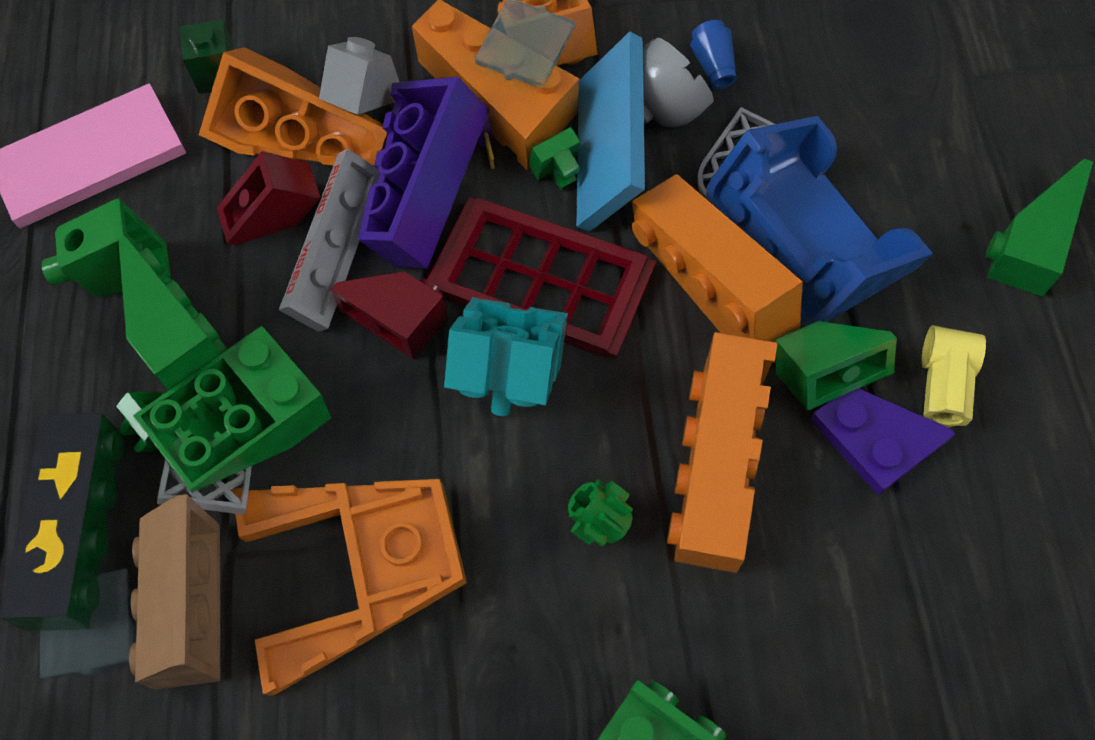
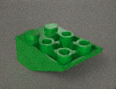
M126 236L118 241L126 339L169 391L225 352L227 348L202 313L198 314L194 309L191 301L179 285L166 275L164 268L151 251L145 247L138 252Z
M260 326L133 415L192 493L292 448L331 419L321 393L263 326Z

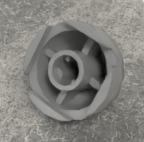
M661 38L652 39L643 47L644 123L648 124L653 120L660 126L677 128L687 125L697 118L714 100L712 92L702 76L699 75L694 79L686 69V66L690 63L686 57Z

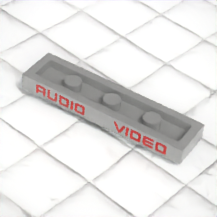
M349 149L337 155L279 311L318 332L329 328L337 305L330 289L336 282L346 280L359 244L358 238L369 188L378 183L380 173L376 167Z

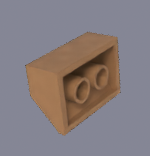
M187 494L177 495L140 518L139 536L134 538L132 545L133 560L138 568V588L134 589L131 595V612L133 618L137 621L136 642L130 647L129 666L131 673L135 676L136 683L155 690L220 681V525Z

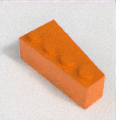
M437 0L412 25L418 62L435 79L459 77L490 109L487 118L490 121L493 137L503 147L507 145L517 155V161L527 171L529 169L532 148L561 133L577 115L579 78L444 1Z
M678 174L632 201L635 221L632 223V229L636 238L643 246L648 247L720 333L775 342V339L800 329L803 281Z
M714 332L703 372L694 371L689 400L698 401L696 417L687 416L682 446L691 447L689 465L680 463L675 486V494L684 495L681 514L672 512L667 539L668 544L676 545L674 562L737 573L744 562L755 488L748 485L749 479L755 478L763 441L761 438L755 437V430L760 431L765 409L768 408L771 387L763 386V382L771 364L775 362L776 342Z

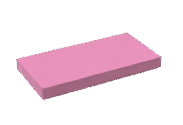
M149 83L0 148V194L12 221L21 229L184 155L186 151Z

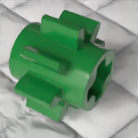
M596 480L595 483L587 482L575 491L568 504L569 517L576 522L571 532L588 545L595 541L603 547L606 542H617L627 533L632 523L631 512L633 508L625 503L630 494L612 480L607 485L600 480Z

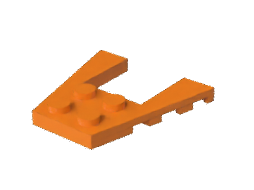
M440 479L374 482V485L347 486L345 483L325 484V487L297 488L294 485L271 486L269 490H249L245 515L235 514L239 538L245 542L341 515L359 606L358 610L255 639L264 695L273 696L467 583L444 485ZM243 488L232 489V492L241 501Z

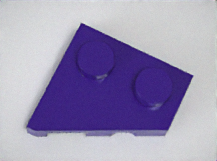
M856 389L829 401L815 411L810 419L878 496L955 435L950 428L861 389Z

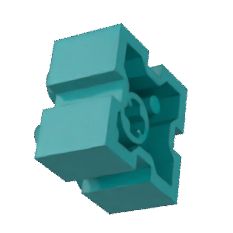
M472 297L464 309L463 317L459 316L449 329L444 388L459 390L462 395L472 398L485 397L489 394V390H492L491 412L497 416L509 415L511 403L523 407H531L537 404L546 405L552 390L553 381L555 382L561 368L568 313L529 307L528 311L510 308L509 303Z

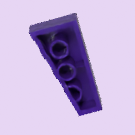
M459 77L392 83L390 96L395 100L393 112L385 114L382 128L388 133L385 149L377 151L374 167L380 171L378 183L369 188L358 240L394 267L428 268L490 109Z

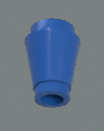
M711 20L700 24L691 34L693 40L690 47L708 79L711 81L712 87L714 89L729 87L737 81L732 32L729 28L725 27L724 22L721 20Z

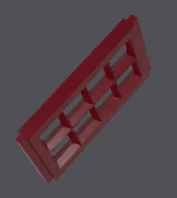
M469 197L427 279L442 291L444 300L464 307L467 306L472 297L508 303L493 297L506 268L533 277L521 306L509 303L510 308L528 311L529 307L533 306L543 282L570 290L571 294L562 311L563 313H568L564 343L605 358L617 359L655 269L656 261L649 259L647 255L480 198L473 199ZM486 221L513 230L500 257L473 248ZM523 233L550 242L538 270L510 261ZM560 246L588 255L576 283L547 274ZM469 255L496 264L483 293L455 284ZM597 259L625 268L614 297L585 287ZM581 295L610 304L598 334L569 324Z

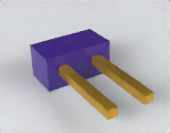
M486 118L478 141L480 148L486 147L490 166L493 169L495 166L491 145H493L492 129L489 118Z

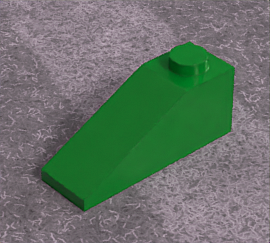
M1087 159L1080 161L1017 214L1004 233L1000 231L995 232L985 255L986 258L992 259L987 278L1041 297L1044 296L1063 273L1093 161Z

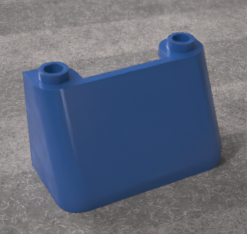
M818 116L747 130L710 179L706 192L707 200L803 281L800 325L808 326L817 321L828 322L918 269L933 254L916 233L904 227L889 230L879 239L874 236L824 175L836 158L837 145L832 132Z

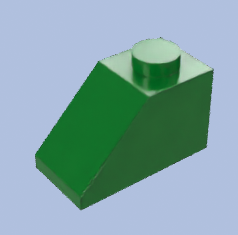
M817 321L775 339L777 343L775 356L776 375L808 411L893 374L897 337L890 331Z

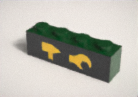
M103 413L41 415L0 619L24 631L89 629L91 614L99 605L100 586L97 578L100 560L105 558L109 545L106 523L108 511L114 507L116 502L117 490L114 482L116 463L122 459L124 453L122 433Z

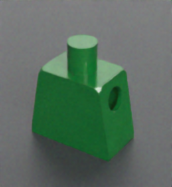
M119 198L59 226L55 232L57 255L42 261L43 274L53 286L73 280L94 296L103 297L120 293L123 290L118 240L126 236L138 252L147 247L164 268L166 275L171 279L166 241Z

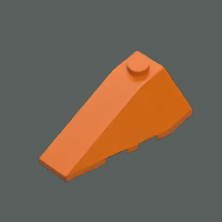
M245 47L223 52L199 132L200 136L238 154L254 156L263 151L293 159L317 161L324 165L334 166L337 155L346 149L351 150L374 166L377 151L384 149L388 133L382 129L383 124L365 113L357 115L319 99L321 87L289 68Z

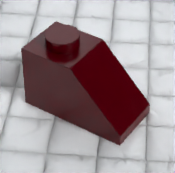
M261 151L217 206L227 244L237 245L297 226L321 197L309 162Z
M405 271L336 282L330 289L341 313L413 360L448 318L442 291L430 280L422 278L419 281Z

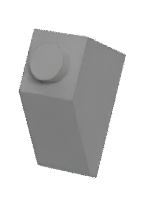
M349 37L347 42L329 45L319 99L357 115L394 103L395 100L390 96L392 83L399 82L391 56L375 50L373 42L359 37Z

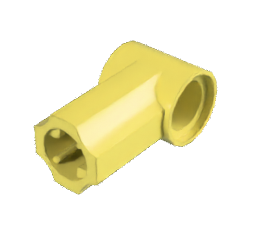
M935 325L929 328L921 358L922 367L928 369L923 417L948 428L967 426L972 421L975 377L982 367L986 350L984 335Z

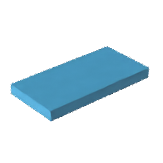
M630 31L579 80L578 139L580 140V145L578 149V166L580 172L577 173L576 227L589 232L645 190L642 37Z

